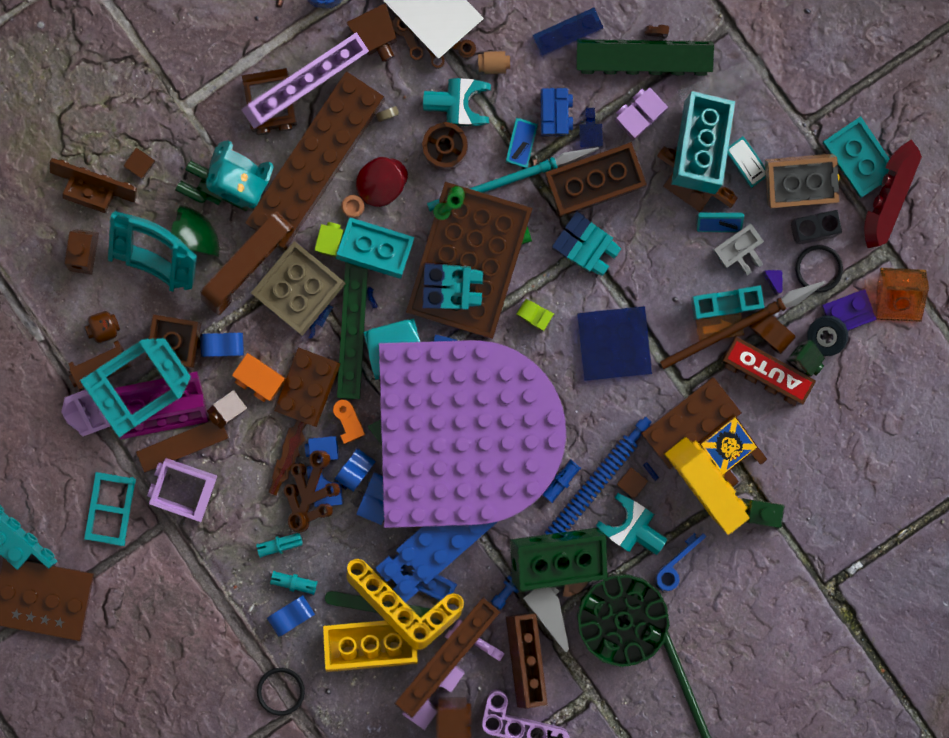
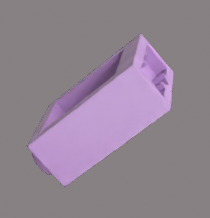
M165 458L163 463H158L155 476H158L156 485L151 484L147 497L151 498L149 504L201 522L217 475ZM168 467L206 480L196 510L158 497Z

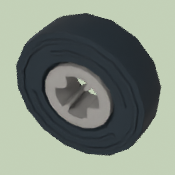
M822 316L810 325L807 331V341L811 340L823 356H833L839 354L846 347L848 330L839 318ZM825 330H828L829 334H833V337L830 339L831 342H828L827 338L822 337L826 333Z

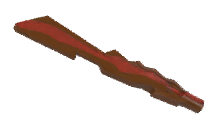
M296 420L294 427L288 429L282 448V457L280 460L277 459L272 476L273 481L268 493L277 496L282 482L289 478V470L295 464L296 457L299 456V447L306 440L302 432L307 425L306 423Z

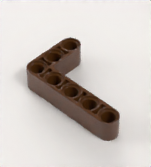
M276 211L204 286L200 292L201 301L218 316L223 313L232 302V294L290 234L294 226Z

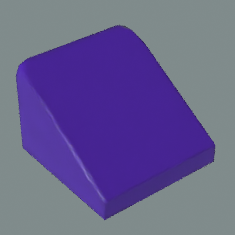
M764 270L762 273L775 294L782 293V271Z

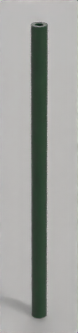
M667 632L663 645L701 738H711L675 647Z

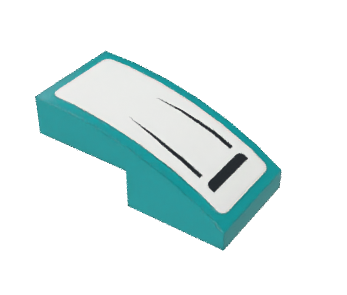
M743 136L728 147V157L738 168V172L750 188H753L766 178L765 166Z

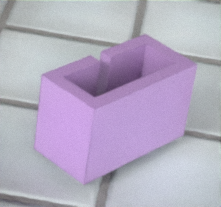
M650 87L646 91L641 89L633 97L634 103L629 107L625 104L616 112L618 117L615 122L633 141L668 109V106Z

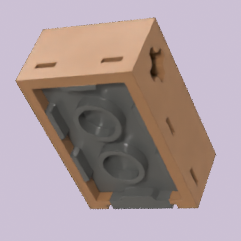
M834 154L765 159L767 205L770 208L839 202V194L837 192H839L838 182L840 176L838 174V167L835 166L837 165V156Z

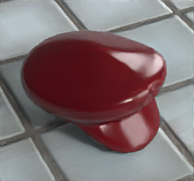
M378 157L371 160L361 168L357 175L356 189L359 196L365 203L374 207H383L392 203L401 194L407 182V169L402 162L396 159Z

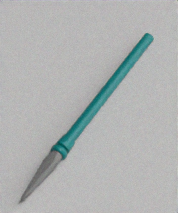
M599 148L565 152L556 158L551 157L549 160L540 162L538 165L469 189L485 193L536 174L545 173L571 164ZM440 199L427 203L429 211L434 210Z

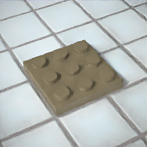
M294 241L251 294L303 336L346 283Z

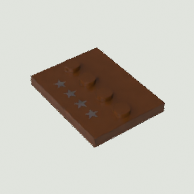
M3 558L0 572V626L81 641L94 573L59 566L47 568L43 563L26 561L17 570Z

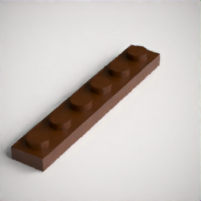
M483 597L394 704L410 718H413L499 615L500 611Z

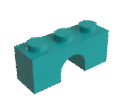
M761 285L691 297L694 320L765 308Z

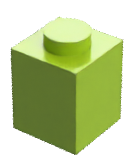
M327 222V225L321 224L314 251L336 257L345 232L343 229H340L341 225Z

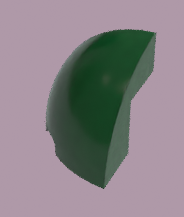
M180 205L171 233L180 239L191 251L219 257V240L210 221L195 209Z

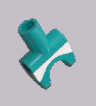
M448 79V92L424 91L423 111L447 112L446 122L453 123L459 127L487 125L490 118L479 116V114L471 111L468 103L473 95L491 91V84L473 79Z
M617 493L614 498L621 502V505L625 508V521L619 526H610L608 524L606 526L601 521H598L596 526L613 542L628 552L631 551L637 542L657 555L668 538L648 525L655 514L639 503Z

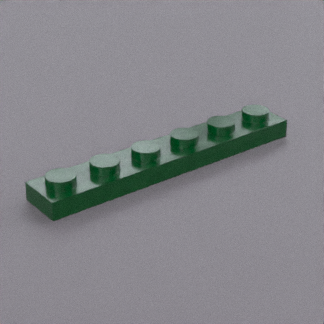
M345 262L344 282L346 284L344 285L339 357V363L341 364L338 373L337 398L360 399L368 269Z

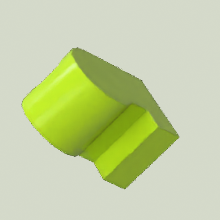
M525 299L516 315L543 332L554 313Z

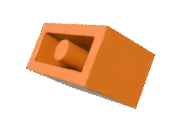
M249 353L245 355L232 375L236 378L235 383L245 390L247 387H250L255 391L253 395L263 402L266 399L272 401L286 381L285 377Z

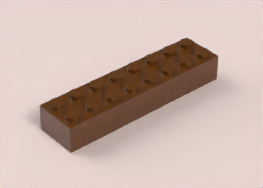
M346 71L245 223L257 231L277 211L294 226L290 234L278 245L286 250L384 103L385 97Z

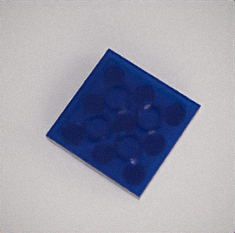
M645 306L577 313L584 381L652 374Z

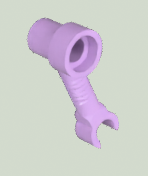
M458 619L453 628L449 629L444 637L448 639L462 621ZM480 638L474 643L475 646L498 661L505 654Z

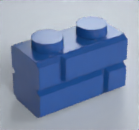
M542 88L540 91L541 136H568L569 130H573V117H569L568 108H573V94H568V88Z

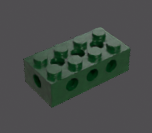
M598 528L510 539L512 584L519 591L608 578L606 535Z

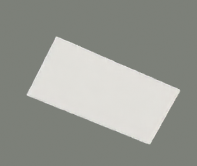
M383 0L437 58L445 54L484 19L467 0Z

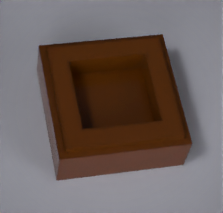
M135 148L124 164V167L141 179H144L156 161L138 148Z
M630 467L616 485L635 499L649 481Z

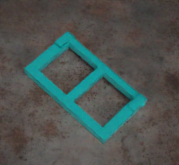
M96 472L84 539L125 546L136 478ZM101 480L128 484L124 508L97 504ZM96 510L123 514L119 538L92 533Z

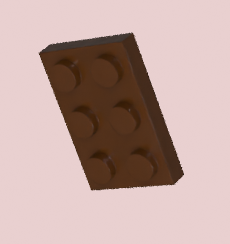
M298 347L274 411L317 427L341 363Z

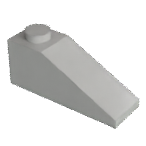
M556 587L530 590L523 596L524 600L563 650L567 652L569 646L559 598L556 595L559 593Z

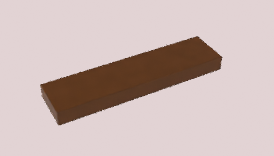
M210 421L136 451L143 471L146 473L156 469L158 463H163L165 458L174 461L229 439L225 426L220 429Z

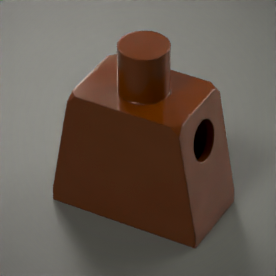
M385 3L347 22V26L352 34L357 32L369 50L368 55L378 52L382 62H386L394 57L390 45L396 43L397 39Z
M80 229L70 231L65 256V265L70 272L93 274L99 232Z

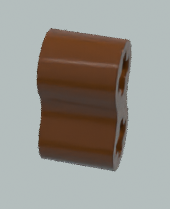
M769 315L749 326L755 334L779 354H782L796 338L773 315Z

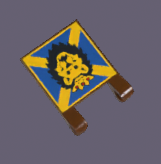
M734 414L698 442L701 448H704L710 455L713 464L723 473L725 481H728L732 487L738 484L739 481L730 470L751 454L760 465L767 460L766 456L758 448Z

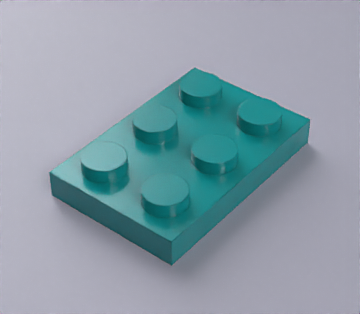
M861 116L822 142L829 154L837 156L838 167L859 198L880 186L883 177L889 172V169L885 167L890 158Z
M350 217L337 251L336 259L401 279L415 237Z

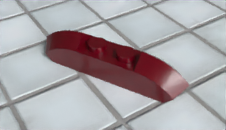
M912 139L896 150L885 167L889 169V172L882 179V189L880 194L874 199L873 211H868L865 219L864 235L867 248L886 244L894 228L922 158L918 147Z

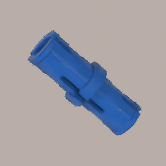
M570 459L562 471L555 475V479L542 495L553 503L564 488L570 486L569 482L581 470V467Z

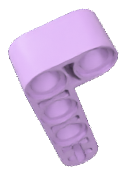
M495 689L489 693L482 719V727L486 733L502 738H532L530 735L531 731L534 728H540L543 730L541 738H547V730H551L550 736L557 737L559 733H562L563 738H569L565 728L507 715L508 698L506 693L500 689ZM493 696H502L504 699L501 706H494L491 703ZM491 717L499 721V725L494 729L488 728L486 725V721ZM511 723H518L521 726V730L513 734L509 732L508 727Z

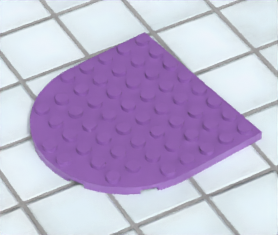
M487 341L379 343L385 527L493 523L523 511L544 493L554 479L562 461L566 442V424L563 407L553 384L534 362L514 349Z

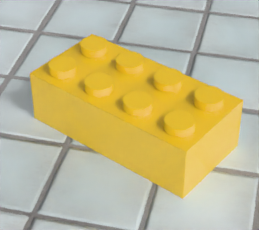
M685 437L665 453L668 460L711 518L727 535L750 519L745 512L748 509L747 506L735 495L736 491L728 481H725L723 473L711 462L712 458L696 441L692 443Z

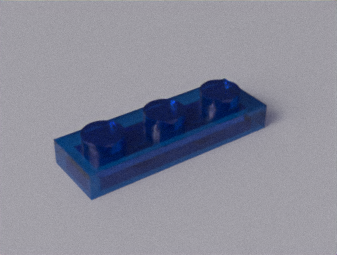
M591 8L540 31L532 37L541 57L576 42L577 39H583L603 30L604 27L595 8Z

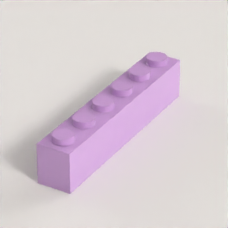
M356 32L241 110L255 129L364 56L369 50Z

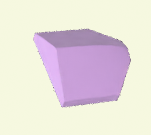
M87 390L64 398L61 412L66 422L76 429L81 436H86L111 426Z

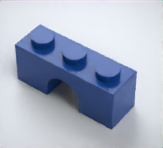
M337 436L308 439V444H305L306 457H310L313 451L324 450L329 454L330 460L339 459ZM307 466L308 480L313 469L312 466ZM321 473L315 492L324 488L328 483H337L340 487V493L335 497H326L314 502V506L318 507L320 504L326 503L331 506L342 505L341 483L330 482Z

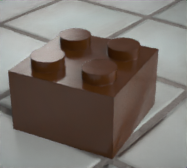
M153 315L149 339H166L183 366L194 368L201 323ZM146 354V360L151 361V359Z

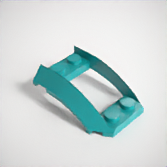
M116 211L111 214L108 261L112 262L113 259L125 261L127 266L146 271L165 282L169 286V291L174 292L175 288L184 287V290L192 289L195 279L197 255L192 253L180 239L167 229L149 220ZM134 231L153 237L168 246L173 251L172 263L147 249L134 246Z
M142 339L80 381L120 438L158 411L181 398L191 376L166 339ZM146 352L170 387V390L131 414L106 377Z

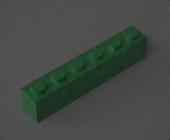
M577 39L576 70H581L582 74H593L594 71H603L604 74H617V71H626V74L637 75L639 71H649L648 74L661 75L662 72H671L672 75H685V72H694V75L706 76L707 72H713L714 44L712 41Z

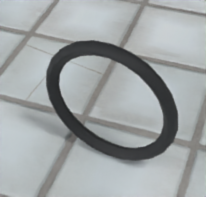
M810 246L797 258L795 266L797 279L803 287L809 286L803 280L800 273L802 259L813 250L828 251L835 257L838 263V274L834 282L829 286L818 288L815 291L818 293L827 292L833 289L841 280L843 274L842 260L837 252L828 246Z
M271 669L261 677L258 683V701L267 712L273 715L284 716L291 714L301 706L304 700L305 687L303 681L298 674L290 669ZM278 672L292 675L300 687V696L297 703L285 711L271 709L262 698L261 690L264 681L270 675Z

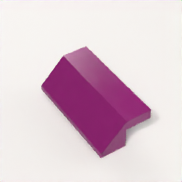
M189 373L191 378L181 398L158 411L119 439L208 422L203 389L198 373ZM162 378L116 387L114 390L129 412L133 414L170 390V387Z

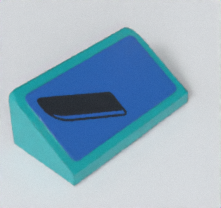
M516 118L505 163L528 168L538 124Z
M700 212L696 216L697 232H739L743 227L744 214Z

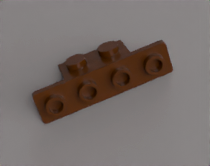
M664 146L657 157L674 168L676 151ZM673 173L663 186L699 212H701L712 195L730 208H732L737 200V196L728 187L721 186L716 194L672 185Z
M54 158L50 160V173L69 180L63 191L62 199L102 213H106L113 196L133 203L137 199V188L133 187L130 183L116 181L107 175H99L84 167L79 168L65 160Z

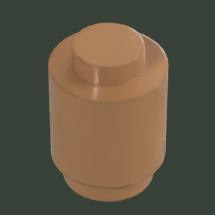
M505 51L484 52V54H478L479 72H484V74H506V69H510V55H505Z

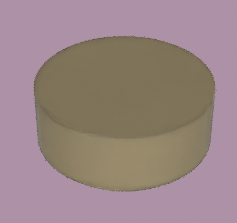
M394 106L375 115L378 122H382L397 116L399 111L397 106Z

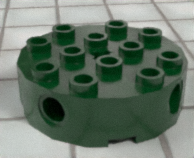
M626 573L608 575V578L593 583L581 598L577 612L579 634L587 649L602 662L618 667L637 665L653 657L664 644L670 625L667 605L660 592L643 578ZM626 614L628 623L619 625L620 622L617 618L619 616L623 617Z

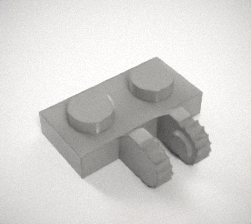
M749 224L713 251L725 268L737 261L742 271L748 276L751 270L742 257L748 253L756 266H762V261L753 249L764 241L753 225Z

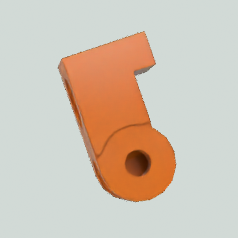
M347 400L337 401L333 407V412L340 419L346 432L340 435L343 443L347 444L366 436L353 405Z

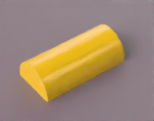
M406 618V619H398L399 622H401V623H408V622H409V620H408L407 618ZM386 620L323 626L326 672L418 664V650L412 648Z

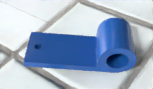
M696 533L691 535L685 541L688 546L657 572L654 582L659 590L664 592L671 591L678 586L680 581L679 575L672 566L707 537L704 533L698 537L695 536Z

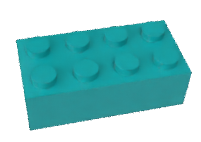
M691 91L684 101L672 185L716 194L721 188L725 173L735 101Z

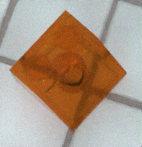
M880 268L877 283L876 319L922 322L929 290L926 270Z

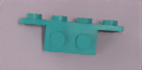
M0 505V555L17 570L23 566L32 554L47 568L54 566L58 561L54 558L53 552L38 544L37 538L31 533H26L15 518L9 517L4 513V509Z

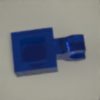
M586 108V124L579 125L580 148L603 147L602 124H595V108Z

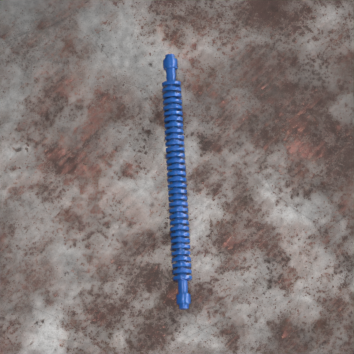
M644 417L643 420L640 418L635 425L636 428L629 437L623 436L625 442L621 439L619 440V443L622 445L616 444L615 447L618 450L614 448L611 450L614 455L608 454L611 459L605 458L606 464L601 462L600 465L603 468L601 469L598 466L596 469L599 473L593 472L596 477L590 476L589 478L592 482L588 480L585 482L588 484V487L583 484L582 488L584 491L578 490L581 495H574L577 500L575 501L573 498L570 500L574 504L568 503L569 510L564 507L563 510L566 513L560 512L562 518L560 519L558 516L555 518L559 522L553 521L552 524L555 527L549 526L548 528L551 532L546 530L544 533L567 532L565 528L571 529L568 524L574 525L575 523L572 519L574 518L576 521L579 519L575 515L578 514L581 517L580 509L585 512L586 509L583 506H590L587 501L589 500L591 503L594 501L590 497L596 498L597 495L594 492H601L598 487L603 489L605 486L602 483L608 484L606 478L612 479L609 474H616L613 469L617 471L620 469L617 467V464L622 467L621 459L626 462L627 459L624 456H631L628 451L632 453L635 451L631 447H638L635 442L640 438L641 433L650 426L651 420L647 417ZM510 575L507 577L510 582L504 580L505 588L491 600V604L497 609L501 610L504 607L506 599L513 591L515 593L519 592L512 584V577Z

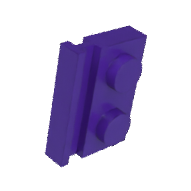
M865 289L821 305L825 316L839 318L846 325L847 330L877 320Z

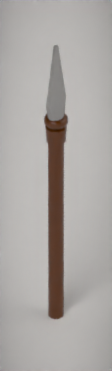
M822 281L788 291L782 298H778L777 302L774 301L746 318L660 361L663 369H666L769 315H774L780 312V310L784 311L788 307L797 306L824 285L825 282Z

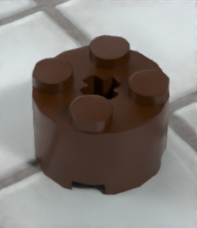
M449 122L439 123L430 127L425 133L422 142L426 160L434 168L440 170H452L461 165L468 151L467 138L463 130ZM446 141L449 142L451 149L442 151L439 146L440 143L445 144Z

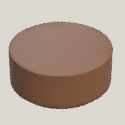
M350 195L343 200L342 211L347 217L358 218L363 214L365 206L359 196Z

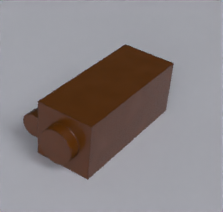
M118 340L115 341V348L75 366L73 361L68 363L71 372L69 378L72 385L78 387L79 390H84L85 388L80 380L124 352ZM128 362L127 364H125L124 366H122L106 378L108 379L122 371L131 368L132 366L130 362Z

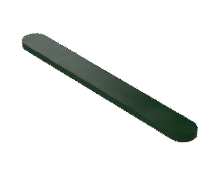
M329 591L325 595V601L329 605L378 613L362 596ZM390 601L382 603L385 607L393 606V603ZM407 604L420 618L431 610V608ZM436 618L430 620L431 623L436 624L441 622L439 619Z

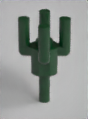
M193 161L188 163L185 171L201 178V181L197 188L180 181L175 191L199 203H204L208 200L219 206L223 200L247 212L248 207H240L207 189L206 181L209 169Z

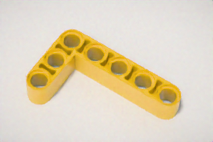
M353 559L348 563L346 577L349 584L416 650L426 648L457 621L462 614L463 599L458 594L453 593L443 598L420 618L365 561ZM357 569L362 571V574L354 575L352 571ZM370 585H374L378 588V590L370 591L367 589V587ZM390 601L393 603V606L385 607L382 603ZM449 604H454L458 607V609L450 610L447 606ZM400 617H406L409 620V622L401 623L398 619ZM436 618L439 619L442 623L439 625H434L433 623H431L430 620ZM421 633L425 638L421 640L416 639L414 634Z

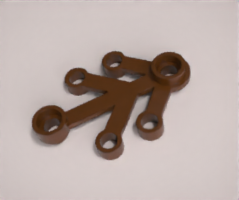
M396 16L392 23L394 32L399 36H404L410 49V57L414 61L421 60L424 53L423 49L416 44L413 36L415 33L408 26L401 28L399 24L402 20ZM471 40L458 41L451 47L458 50L459 55L464 59H470L476 53V45ZM470 45L471 51L464 52L463 46ZM426 46L431 57L432 66L436 69L442 68L445 64L444 57H440L442 60L440 65H435L434 59L437 57ZM414 50H419L421 55L414 57L412 53Z
M324 450L313 451L310 454L309 462L313 469L307 485L304 478L306 466L302 463H297L291 467V474L295 477L296 484H287L284 487V494L288 498L292 514L288 517V525L291 530L297 533L305 532L311 521L320 517H330L333 513L332 506L328 503L320 504L316 510L308 512L310 504L326 497H335L340 493V487L337 483H328L324 488L315 492L323 468H326L330 463V456ZM299 493L302 500L300 506L297 500Z

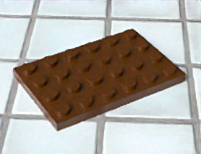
M445 181L439 203H446L449 190L459 185ZM459 186L465 192L462 206L456 209L453 208L450 216L445 220H439L434 217L406 313L493 339L533 208ZM425 262L471 266V269L483 271V284L470 283V292H482V305L469 306V309L423 308L424 286L446 287L441 285H424Z

